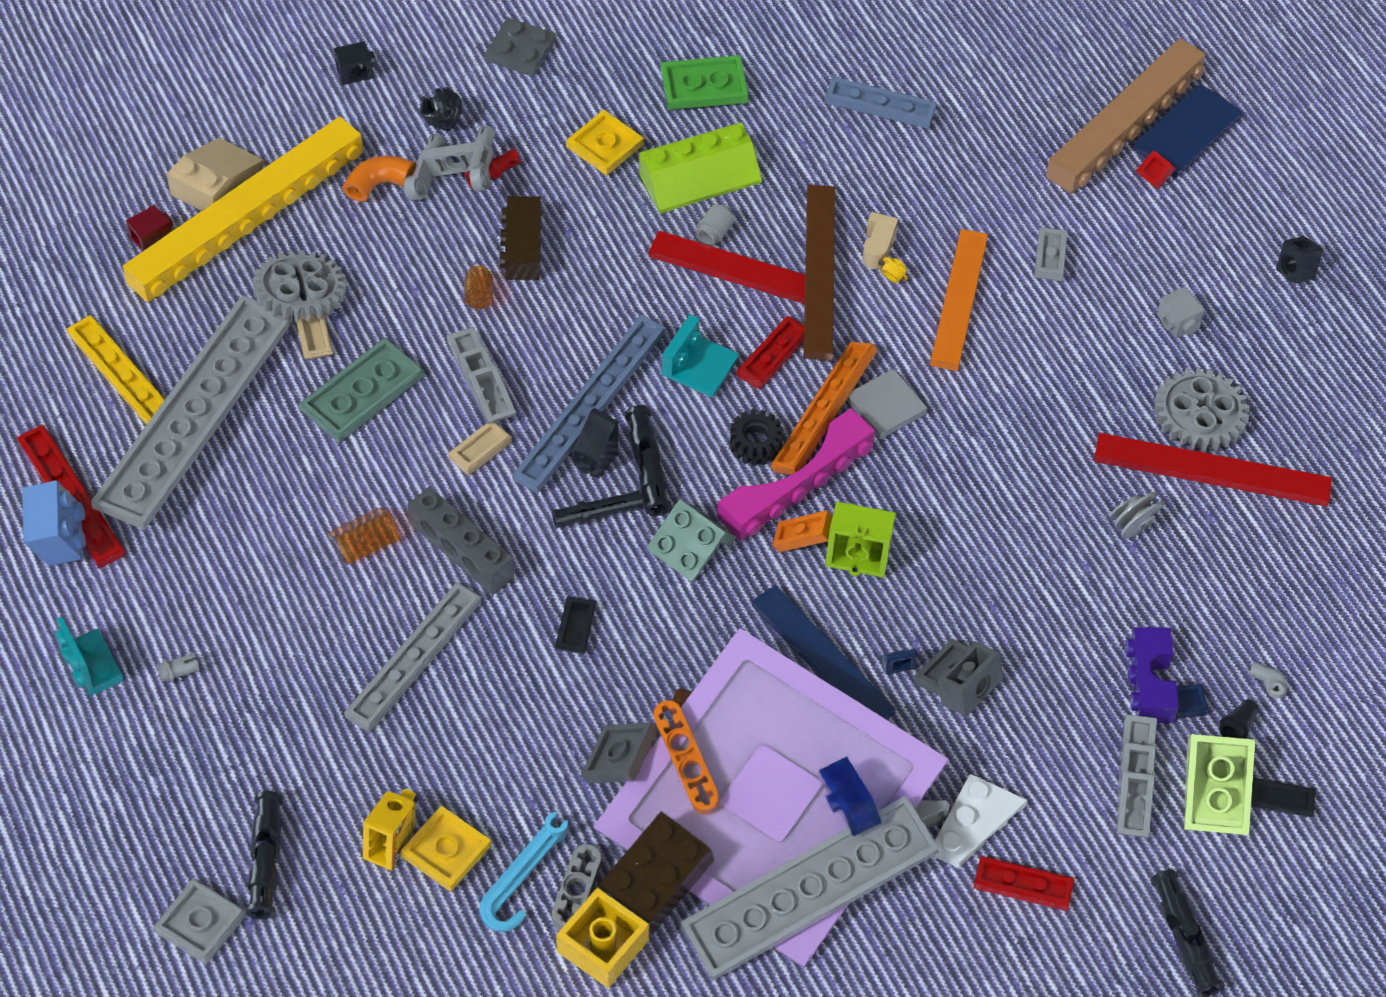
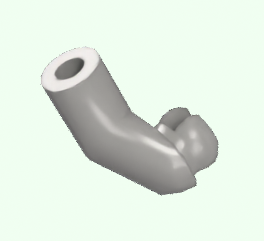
M1256 661L1253 662L1249 676L1262 680L1268 694L1272 698L1280 699L1284 697L1287 693V685L1282 673Z

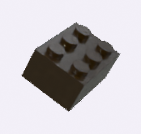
M660 811L600 882L599 886L601 891L649 924V932L654 934L713 863L714 856L710 847L663 811Z

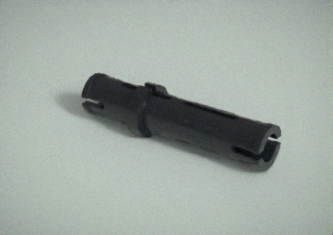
M639 490L587 503L582 500L578 501L577 505L552 510L553 522L556 528L579 522L584 525L588 524L589 520L642 509L643 500Z

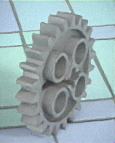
M289 250V256H284L279 252L278 259L268 257V264L261 262L260 269L255 270V277H253V296L257 297V304H263L264 311L272 309L273 317L280 313L283 314V320L285 321L290 316H294L295 322H298L300 317H304L309 322L312 315L321 319V312L330 315L331 308L338 309L339 302L344 301V294H346L345 274H342V268L335 267L334 260L326 262V255L316 258V252L314 251L309 256L305 255L304 250H301L299 255H295L292 250ZM295 270L298 271L299 278H300V281H299V282H298V279L296 278V272H295ZM300 289H301V292L303 293V299H304V301L301 300V297H300Z
M1197 367L1195 374H1192L1188 368H1185L1183 376L1176 371L1173 379L1167 377L1164 385L1159 386L1154 400L1155 407L1153 413L1157 414L1155 422L1163 424L1162 433L1171 432L1170 441L1179 438L1180 447L1187 442L1190 443L1191 450H1194L1196 445H1200L1203 452H1206L1209 445L1215 451H1218L1220 443L1227 448L1230 440L1236 442L1239 434H1243L1249 418L1248 411L1250 407L1245 404L1247 396L1240 395L1241 387L1232 388V378L1223 381L1222 372L1216 377L1212 376V369H1209L1206 374H1202L1200 367Z

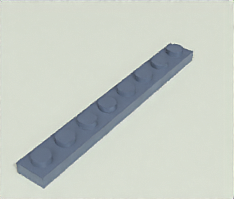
M643 315L638 317L515 470L513 481L537 494L574 449L590 411L593 408L601 412L606 409L664 336L665 326Z

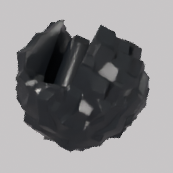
M450 87L435 89V97L427 99L423 96L421 98L420 114L428 125L433 126L436 130L442 129L444 131L453 128L457 124L462 114V100Z

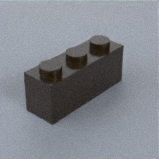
M507 196V207H502L501 224H506V229H501L500 235L501 246H505V252H500V269H505L506 280H540L541 196Z

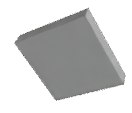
M894 369L853 390L846 399L857 414L875 430L874 434L879 440L926 415L928 409Z
M193 878L154 925L153 930L154 933L207 965L244 919L246 912L243 908Z

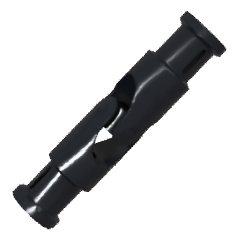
M636 405L625 412V419L629 422L631 428L629 437L635 463L640 470L639 484L641 492L646 497L645 511L650 516H662L670 512L672 505L666 496L667 482L660 463L661 458L655 429L650 424L651 410L645 405Z
M262 791L256 793L254 801L257 804V816L253 819L250 849V856L254 864L248 875L250 904L246 907V915L258 920H266L275 915V907L272 905L273 893L277 890L278 873L276 862L280 853L282 825L281 819H279V806L283 804V795L276 791ZM259 841H267L256 846V843Z
M1174 869L1163 870L1150 879L1151 885L1157 888L1162 900L1160 907L1170 929L1173 931V937L1188 973H1192L1197 985L1195 991L1197 996L1211 997L1221 992L1225 988V984L1218 979L1213 967L1215 960L1201 927L1195 919V913L1187 894L1182 892L1178 883V872ZM1196 940L1197 946L1190 945V942Z

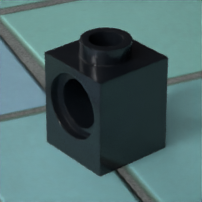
M365 41L333 48L335 66L342 86L374 79L372 67L377 66L374 52L368 51Z
M1305 236L1285 240L1276 270L1292 283H1301L1314 279L1323 248Z

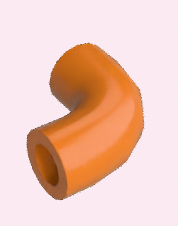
M391 155L372 157L358 164L348 175L342 186L343 192L355 201L365 202L372 190L379 184L393 183L404 187L405 178L413 175L416 162Z

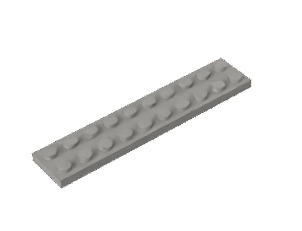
M241 295L91 500L92 508L145 530L291 326L293 317L290 316L286 321L283 320V314L281 313L273 317L272 309L264 311L263 304L258 305L256 300Z

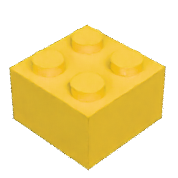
M596 888L557 933V952L609 989L649 941V924L599 888Z

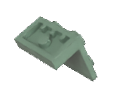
M679 499L648 544L647 550L688 580L695 581L720 543L731 546L737 536L691 503Z

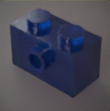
M847 756L818 770L827 792L825 799L833 813L838 811L853 837L882 823L871 794Z

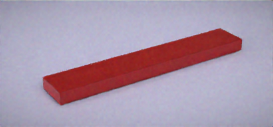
M658 231L649 249V257L804 304L805 274L663 231Z
M42 424L18 436L17 441L43 483L57 480L83 505L85 519L82 520V531L86 539L85 549L98 569L126 556L125 550L100 511L92 508L91 497L45 426Z

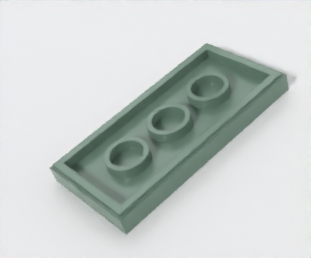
M384 338L301 401L299 409L335 441L340 443L425 377V371L387 338Z

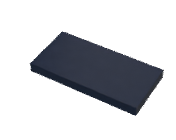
M1199 84L1134 143L1133 150L1145 158L1154 150L1176 168L1171 176L1177 178L1242 118L1243 111Z

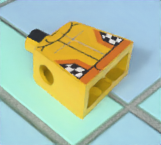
M403 789L399 795L393 792H386L363 823L364 860L392 871L401 855L400 851L408 843L415 829L416 803L419 800L416 793L409 789Z

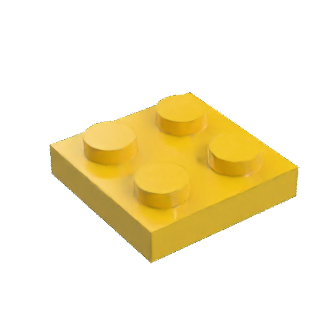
M604 109L566 140V147L606 176L644 145V138Z
M441 805L402 848L400 853L403 859L451 892L492 845L489 838Z

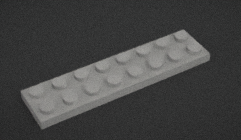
M905 795L683 920L680 924L711 979L714 981L938 854L939 847Z

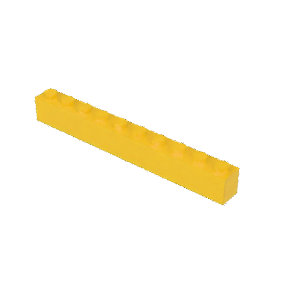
M339 116L122 265L126 283L147 303L155 297L161 296L172 285L184 280L195 269L207 264L211 258L221 251L228 249L238 239L250 234L261 223L274 217L277 212L287 205L293 204L297 198L307 191L314 189L330 175L336 174L340 168L350 161L356 160L363 153L362 134Z

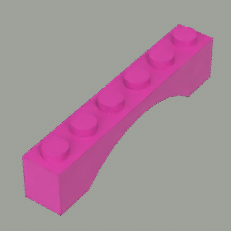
M850 408L829 423L827 436L821 449L806 466L789 477L773 483L738 487L718 501L717 518L740 541L748 535H755L765 523L771 519L779 518L786 508L793 503H800L807 493L816 487L820 488L825 485L829 478L838 471H845L851 462L859 456L867 455L873 448L875 430Z

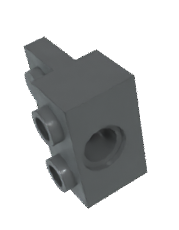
M951 639L914 676L915 683L940 696L941 705L967 717L1003 680L1000 653L976 641L969 647Z

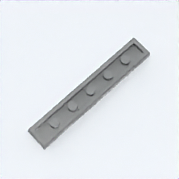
M456 582L345 710V718L370 733L481 604V596Z

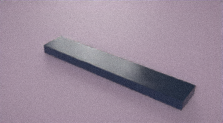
M776 585L752 600V607L822 680L886 720L895 714L896 709Z

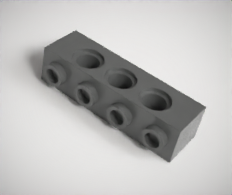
M430 486L407 504L409 524L491 595L495 594L514 578L513 557Z

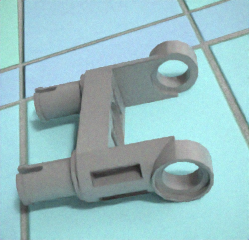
M485 125V129L481 126L478 130L476 142L444 146L446 139L443 135L435 133L434 137L432 133L428 138L426 149L419 155L413 175L405 178L404 190L407 198L410 201L421 200L424 196H427L434 176L470 171L472 188L476 192L488 190L491 183L489 166L494 153L491 146L496 135L495 130L491 126ZM448 157H458L461 162H453Z

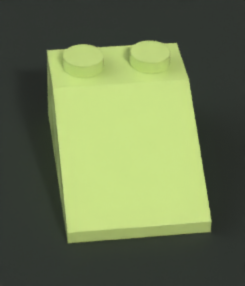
M1195 734L1188 736L1185 830L1249 835L1255 740Z

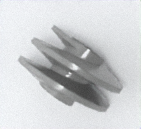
M1157 491L1151 492L1142 498L1139 495H1135L1110 513V518L1116 520L1114 523L1115 527L1119 530L1123 529L1121 532L1122 538L1134 537L1155 521L1153 515L1164 507L1165 503L1159 501L1148 508L1146 505L1158 496Z

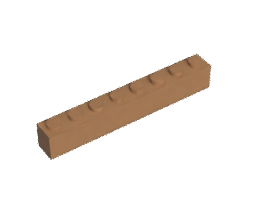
M1179 38L1049 159L1046 177L1071 194L1079 187L1083 188L1086 186L1096 171L1100 172L1103 170L1113 155L1117 156L1129 140L1133 141L1145 125H1150L1162 109L1166 110L1178 94L1182 95L1186 91L1189 83L1194 79L1198 80L1205 70L1203 64L1206 54Z

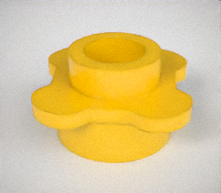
M888 257L883 258L885 264L880 271L888 280L898 284L901 279L904 281L908 279L906 276V266L896 258L891 260Z

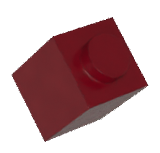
M155 204L126 220L129 237L141 252L172 232L171 228L174 226L170 216L166 212L162 213Z

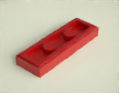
M787 315L738 368L737 377L761 390L803 344L804 325Z
M980 855L973 889L1068 911L1075 878Z

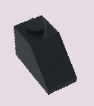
M593 408L575 444L574 465L582 473L591 474L599 479L618 456V421Z

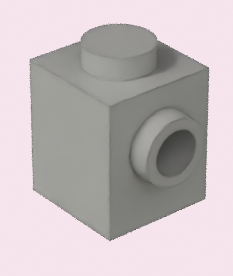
M1183 287L1161 297L1157 315L1161 319L1163 326L1170 330L1175 338H1178L1185 334L1190 335L1200 328L1204 310L1187 288Z

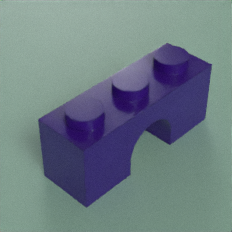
M1134 627L1131 639H1126L1125 644L1126 657H1131V665L1128 666V683L1133 684L1134 692H1131L1130 695L1131 711H1136V716L1157 718V723H1174L1179 709L1176 681L1160 680L1151 672L1154 670H1169L1173 657L1171 628Z

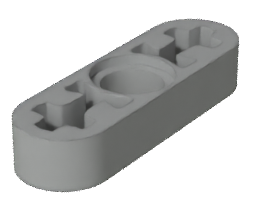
M580 845L572 854L552 910V923L557 931H560L567 923L562 921L561 916L566 914L568 903L573 905V916L592 894L601 868L600 851L593 845ZM586 856L592 857V862H588L585 874L581 873V860H584ZM580 882L584 884L586 890L581 895H572L567 888L571 883Z

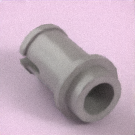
M194 652L170 661L163 659V663L157 664L161 680L172 683L174 678L199 672L198 661L195 660Z

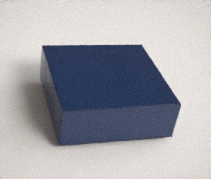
M1203 685L1177 686L1179 709L1176 719L1207 716L1208 706Z

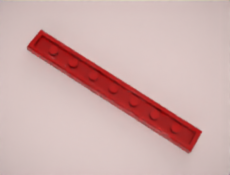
M1104 433L1098 434L1093 462L1326 507L1330 500L1332 477Z

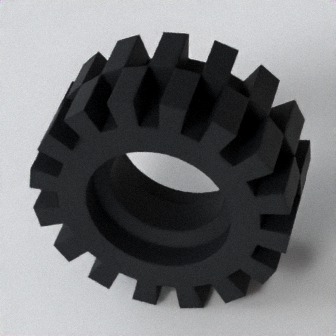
M752 409L750 415L744 411L741 413V418L737 416L730 429L731 452H735L734 457L739 459L742 456V463L747 464L748 460H751L752 466H757V461H761L762 465H766L767 458L771 462L774 461L775 455H778L782 448L783 427H780L781 422L779 419L774 421L775 415L772 413L767 417L765 410H761L760 414H756V409ZM752 432H759L766 435L767 440L761 443H753L748 441L745 436Z

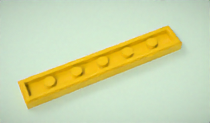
M92 315L68 327L67 333L147 425L165 401V398Z

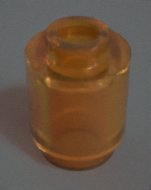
M474 266L465 275L464 301L474 309L488 307L493 301V276L490 274L489 269L483 266Z

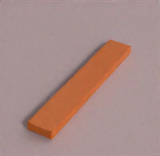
M965 229L960 230L930 366L958 371L988 239V234Z
M849 343L770 465L774 473L792 475L804 467L827 431L829 423L834 420L875 356L877 349L874 344Z

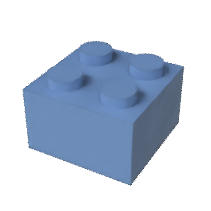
M57 480L22 488L23 543L48 566L83 559V547L86 546L85 535L82 531V520L85 519L83 505Z

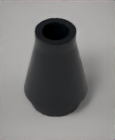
M1245 699L1238 707L1224 716L1220 721L1219 727L1222 737L1246 739L1255 716L1259 712L1258 705L1252 700Z

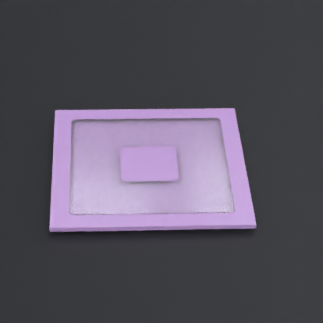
M739 628L681 707L718 791L720 802L716 811L708 815H702L693 809L660 735L647 753L635 781L624 784L593 828L625 850H628L659 812L663 811L712 850L714 856L713 863L689 890L691 894L710 906L905 795L914 809H916L949 759ZM673 719L669 723L671 730L676 728ZM679 736L672 741L671 746L677 751H682L688 747L689 740L686 737ZM689 764L684 769V775L693 779L700 775L702 769L697 764ZM701 784L697 786L700 800L697 802L702 801L704 805H708L711 796L706 795ZM848 905L773 948L804 968Z

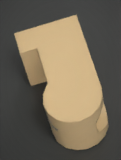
M871 212L867 227V236L869 238L864 242L862 260L866 267L881 269L884 266L883 258L889 257L897 232L898 218Z

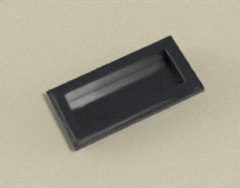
M567 596L555 644L556 650L585 654L597 601Z
M1253 778L1251 807L1313 818L1316 789Z

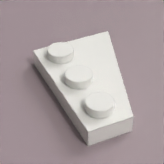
M970 774L935 839L939 847V853L933 857L959 868L985 844V841L997 830L1002 829L1015 813H1019L1026 807L1028 800Z

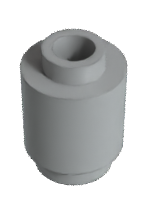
M718 204L710 207L697 225L696 236L702 243L712 246L721 241L735 221L730 208Z

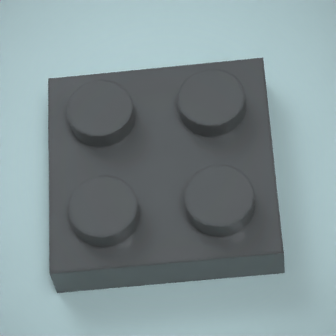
M507 17L485 52V61L534 77L555 43L556 33Z
M651 722L604 725L581 773V777L587 783L635 781L658 729Z

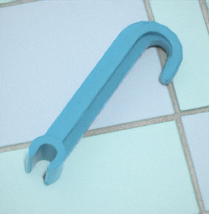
M556 812L550 813L546 817L543 828L484 895L480 902V916L488 928L497 932H507L515 929L525 919L526 913L523 910L518 911L508 921L499 920L496 913L556 843L562 842L567 836V820L559 828H554L557 821Z

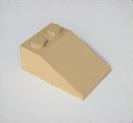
M217 138L183 155L167 173L170 194L202 211L255 175L265 164V161L221 138Z

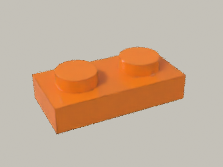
M828 510L778 522L772 546L778 552H783L828 541L833 515Z

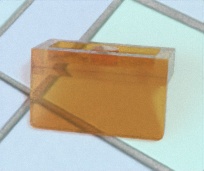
M382 508L374 509L327 532L329 539L336 542L346 564H350L401 539L390 511Z

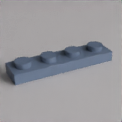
M832 77L825 95V103L927 129L930 128L937 102L837 77Z

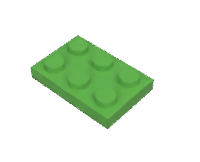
M741 55L661 62L660 70L668 110L748 103V91Z

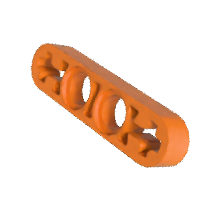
M662 701L654 709L655 723L685 792L697 813L702 815L712 814L717 810L720 803L716 786L680 706L674 701ZM667 710L674 714L673 720L676 728L673 730L670 729L668 721L662 719L664 718L663 712ZM679 736L686 737L689 740L688 747L682 751H677L671 746L672 741ZM689 764L699 765L702 769L700 775L693 779L684 775L686 766ZM701 784L706 795L711 796L708 805H704L702 801L697 802L700 800L697 786Z

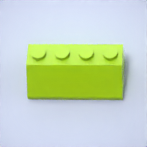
M742 122L639 153V175L659 214L762 183L753 143Z

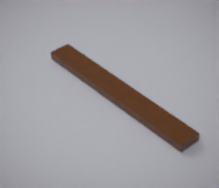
M807 185L803 359L832 360L835 186Z

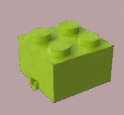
M836 501L829 531L825 567L846 570L852 576H859L861 573L884 578L896 513ZM857 568L858 571L853 572L852 569Z

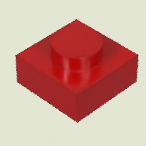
M1153 150L1136 169V172L1158 190L1176 168Z

